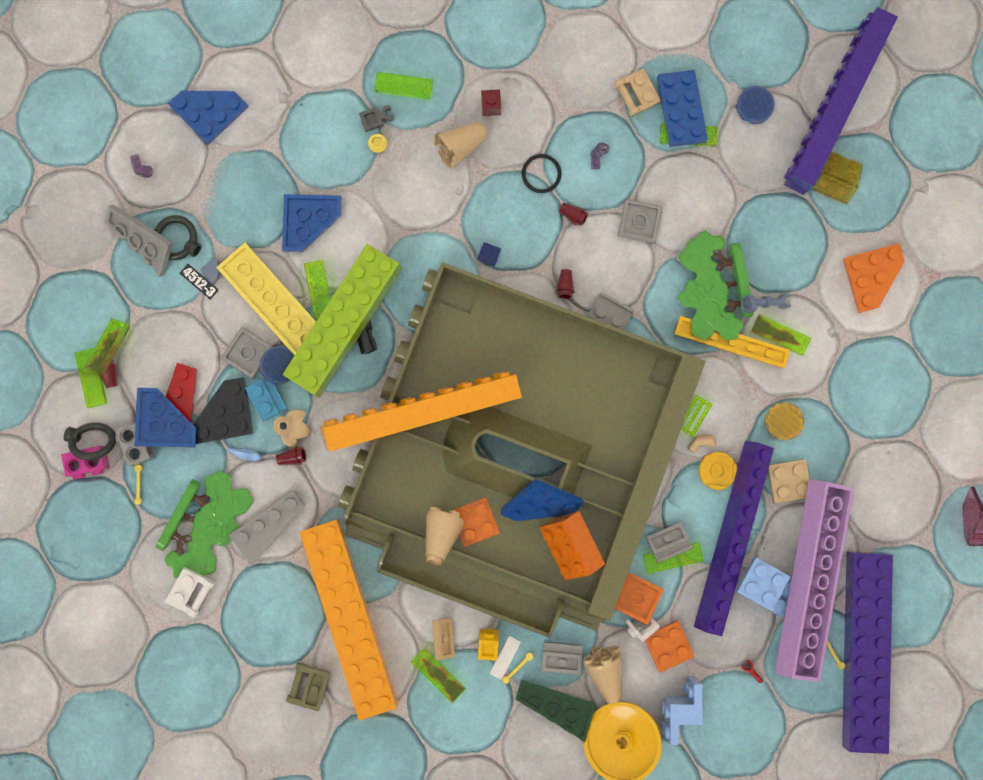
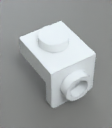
M652 617L648 625L637 620L633 623L629 620L625 621L629 626L627 631L634 639L638 637L642 642L660 628Z

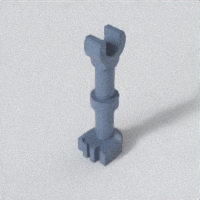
M783 294L778 296V298L763 296L759 299H756L753 295H744L741 299L742 312H756L757 306L769 308L770 306H778L780 309L790 308L791 304L787 305L785 303V298L790 297V295Z

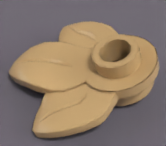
M291 410L286 416L278 417L274 421L273 429L281 436V440L286 446L296 447L297 439L305 438L311 434L310 428L302 422L306 415L305 411ZM282 422L286 423L287 425L286 429L284 430L280 429L279 427L280 423Z

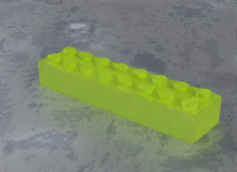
M366 244L282 375L311 394L321 397L403 267L379 250Z

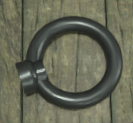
M172 215L162 219L157 224L154 231L160 235L164 228L171 223L183 224L189 231V240L185 243L184 249L177 253L171 252L169 260H180L188 255L196 257L201 251L202 245L197 242L196 228L186 217Z
M98 422L87 423L77 429L68 427L63 436L64 441L68 442L70 452L82 460L102 458L110 453L116 444L114 430L110 426ZM100 430L108 435L106 446L99 451L87 453L79 450L76 446V443L81 440L82 434L87 431Z

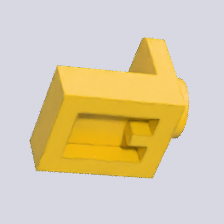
M491 628L479 630L478 660L497 661L499 630Z

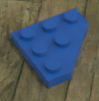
M180 91L168 103L208 145L249 107L235 91Z
M284 194L282 251L303 252L341 217L342 197L339 195Z
M137 388L134 446L196 448V427L158 388Z
M535 479L501 508V515L515 521L562 516L573 513L583 506V498Z

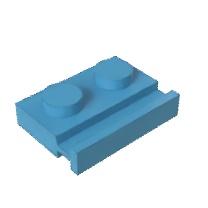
M265 378L245 387L262 422L288 409L276 384L270 383Z

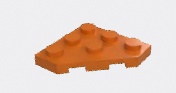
M899 243L843 259L858 313L880 307L905 262Z

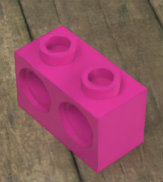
M105 446L91 447L81 451L87 453L96 452ZM71 452L61 454L65 477H73V480L85 478L87 473H92V476L103 474L105 469H110L108 455L99 458L97 466H94L93 460L79 459ZM76 460L80 464L78 470H75L74 468V462Z

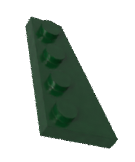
M521 679L515 700L546 717V719L554 722L570 734L575 735L583 742L586 741L596 706L595 702Z

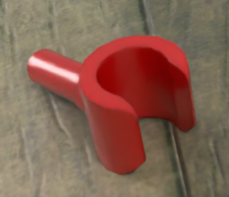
M747 660L750 663L749 669H745L741 664V668L744 671L753 675L759 683L763 682V679L753 669L754 665L750 660Z

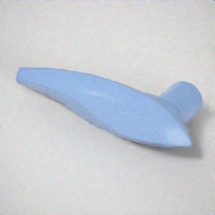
M231 447L227 449L233 455L247 461H258L263 458L261 454L251 449H235Z

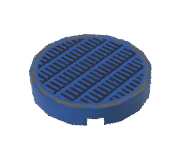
M751 86L743 90L736 103L738 115L742 120L750 122V124H760L768 120L775 107L774 97L770 91L761 86Z
M271 347L264 352L260 359V372L262 376L272 384L288 383L290 379L282 374L295 355L286 347Z

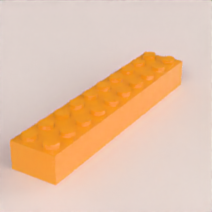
M498 372L493 374L494 378L485 376L475 379V383L456 384L457 388L454 389L453 387H444L438 389L436 394L434 392L419 394L420 398L417 399L412 397L401 399L399 404L393 402L382 404L381 409L376 410L373 407L362 410L363 414L360 415L350 413L343 415V419L338 421L335 418L324 420V424L319 427L325 449L331 452L522 398L517 376L509 372Z
M340 519L300 531L299 533L358 720L360 721L396 709L398 700Z

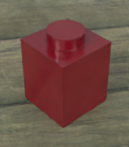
M500 89L481 90L482 116L501 115Z

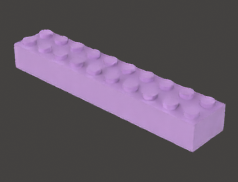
M809 479L775 673L782 676L816 682L821 680L854 488Z

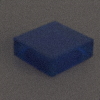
M484 242L477 261L495 267L501 248Z

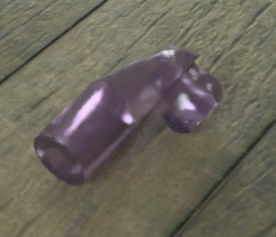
M604 142L598 143L591 151V169H600V157L610 150L608 144Z
M135 154L129 157L136 175L144 178L152 176V167L141 164L139 155Z

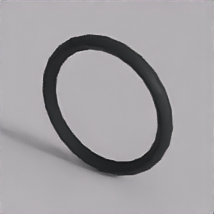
M537 154L525 162L522 168V179L530 190L537 193H547L559 184L562 173L561 167L553 157L546 154ZM537 158L549 159L557 168V179L547 189L534 188L526 179L527 166Z

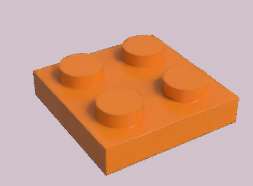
M486 497L453 510L459 512L460 518L465 521L464 527L459 534L464 547L500 534Z
M628 572L615 610L648 625L664 589Z
M678 620L659 628L645 640L659 673L695 657Z

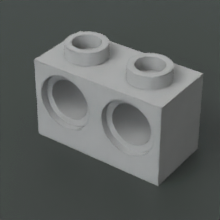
M135 423L115 430L117 434L115 439L122 448V460L127 466H136L155 459L152 447L134 446ZM130 431L134 434V438L131 441L127 438V434ZM136 449L140 451V456L138 459H136L133 455Z

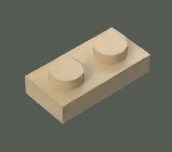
M446 617L432 620L435 660L455 657L452 618Z

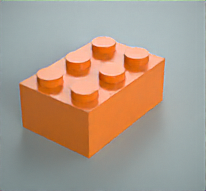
M579 511L555 517L540 527L543 538L546 540L565 580L589 576L605 565Z

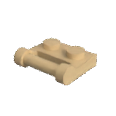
M644 68L614 83L615 88L619 89L629 108L628 113L631 117L661 102ZM626 85H630L640 106L635 105Z

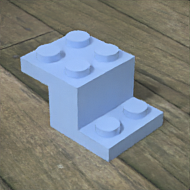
M754 557L736 592L783 618L786 612L791 578L773 566Z
M687 677V682L684 683V692L687 696H664V702H661V713L664 714V722H661V732L670 745H679V725H703L702 683L696 677Z

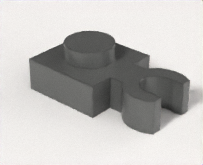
M390 105L384 106L379 112L377 107L359 113L365 132L383 127L382 121L384 120L390 122L395 119L394 115H385L387 111L391 110Z

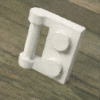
M184 566L165 603L196 618L202 602L209 590L214 587L215 582ZM199 582L203 586L194 603L190 606L186 603Z

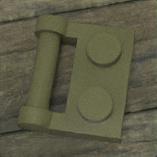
M297 662L295 667L297 671L286 702L319 712L331 672ZM305 672L309 676L303 697L299 698L297 695Z

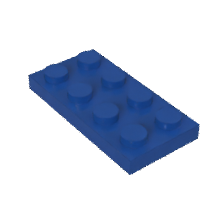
M695 70L658 74L657 82L669 147L706 143L708 137Z

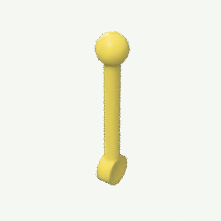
M136 465L134 470L137 472V483L134 502L140 505L142 503L140 498V482L143 466Z
M827 640V647L829 648L830 652L832 653L834 659L837 662V668L844 669L845 664L842 661H840L834 649L832 648L830 642Z
M528 652L525 656L526 658L508 676L502 678L504 684H508L510 678L527 661L533 659L532 653Z

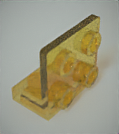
M831 152L812 190L848 204L858 189L863 165L838 153Z

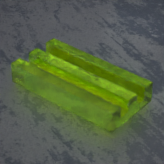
M695 395L692 399L683 424L697 400L700 403L686 427L682 425L681 428L684 433L691 437L695 436L713 405L698 395ZM703 404H705L706 407H705L703 413L701 414L700 418L698 419V421H697L696 425L694 426L693 430L690 431L689 428L691 427L693 421L695 420L696 416L698 415V413H699L700 409L702 408Z

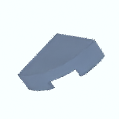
M213 258L200 269L213 285L218 281L220 273L216 268L219 265L216 258Z

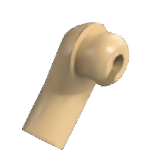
M710 434L698 435L687 448L692 453H695L700 446L713 448L717 442L715 437Z

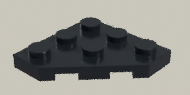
M245 378L223 381L193 424L196 427V444L254 434L248 396L245 389Z

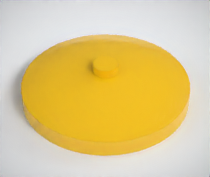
M624 701L609 703L598 709L593 714L586 741L583 742L585 754L590 765L600 776L607 780H642L646 778L659 763L663 747L661 731L652 715L641 706Z

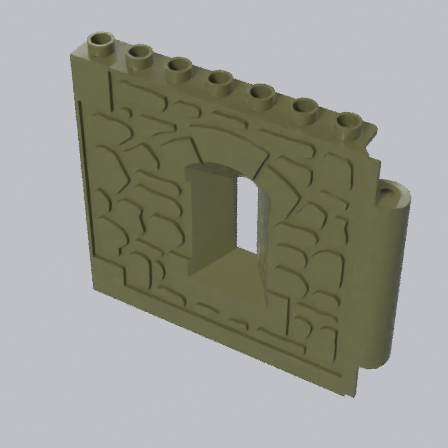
M442 262L439 271L429 269L422 291L430 293L425 307L416 304L411 313L408 326L416 329L411 343L401 341L394 362L401 364L402 367L397 379L390 376L387 377L380 398L387 400L388 403L399 404L401 403L400 400L412 397L417 399L420 398L419 394L434 392L436 394L440 388L453 387L454 389L457 388L456 384L475 383V379L485 376L494 378L493 374L503 371L516 374L522 398L373 439L369 451L360 449L352 467L353 471L360 473L356 486L354 488L346 485L338 503V507L346 510L344 519H346L345 525H348L345 535L382 549L377 565L378 573L550 638L560 617L597 631L600 622L604 623L605 620L611 621L706 361ZM488 433L567 463L558 486L545 481L542 482L583 498V506L575 512H580L605 563L604 566L589 576L565 580L540 530L541 526L555 517L515 521L501 515V508L537 478L479 457L475 450V444L481 435ZM486 497L500 534L466 547L463 546L459 535L441 565L428 563L425 556L426 514L430 507H437L441 511L448 513L449 510L460 508Z

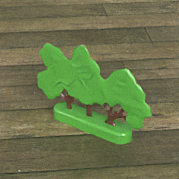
M707 230L700 232L698 238L690 239L686 248L678 256L683 266L696 273L697 277L695 280L688 281L685 286L686 290L682 291L677 299L686 308L690 307L697 310L691 320L692 334L695 337L706 340L713 335L714 331H717L724 340L738 339V333L741 332L744 325L735 316L734 310L739 306L743 317H752L754 315V312H742L741 308L742 297L744 295H751L742 247L739 242L730 244V259L727 260L721 254L725 246L724 238L720 235L711 236ZM711 257H718L722 263H715ZM725 266L732 268L734 281L724 282L722 280L721 271ZM732 286L736 288L737 302L729 300L727 297L729 288ZM731 307L730 311H725V308Z
M220 470L216 474L206 476L205 486L207 490L202 496L196 495L200 488V483L194 479L191 480L155 548L165 551L171 540H176L177 550L171 551L165 557L166 565L173 569L174 578L179 577L184 566L201 575L214 573L216 571V558L211 546L215 543L219 546H224L232 540L229 534L241 527L235 522L234 517L246 513L253 503L249 490L247 488H238L233 491L231 476ZM209 497L211 498V501L208 502L205 499ZM196 500L201 506V510L193 516L186 514L192 501ZM183 518L193 523V530L185 536L177 532ZM186 537H191L192 539L188 541ZM181 541L187 543L189 547L188 552H185L181 547L184 544ZM179 550H180L181 553H182L181 556H179V555L177 554Z

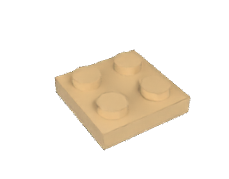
M806 459L769 465L768 478L773 503L806 498L809 483Z

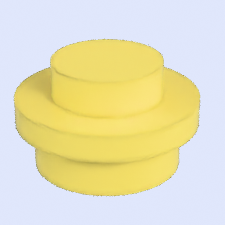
M374 134L369 138L368 146L371 151L381 153L387 147V140L381 134Z

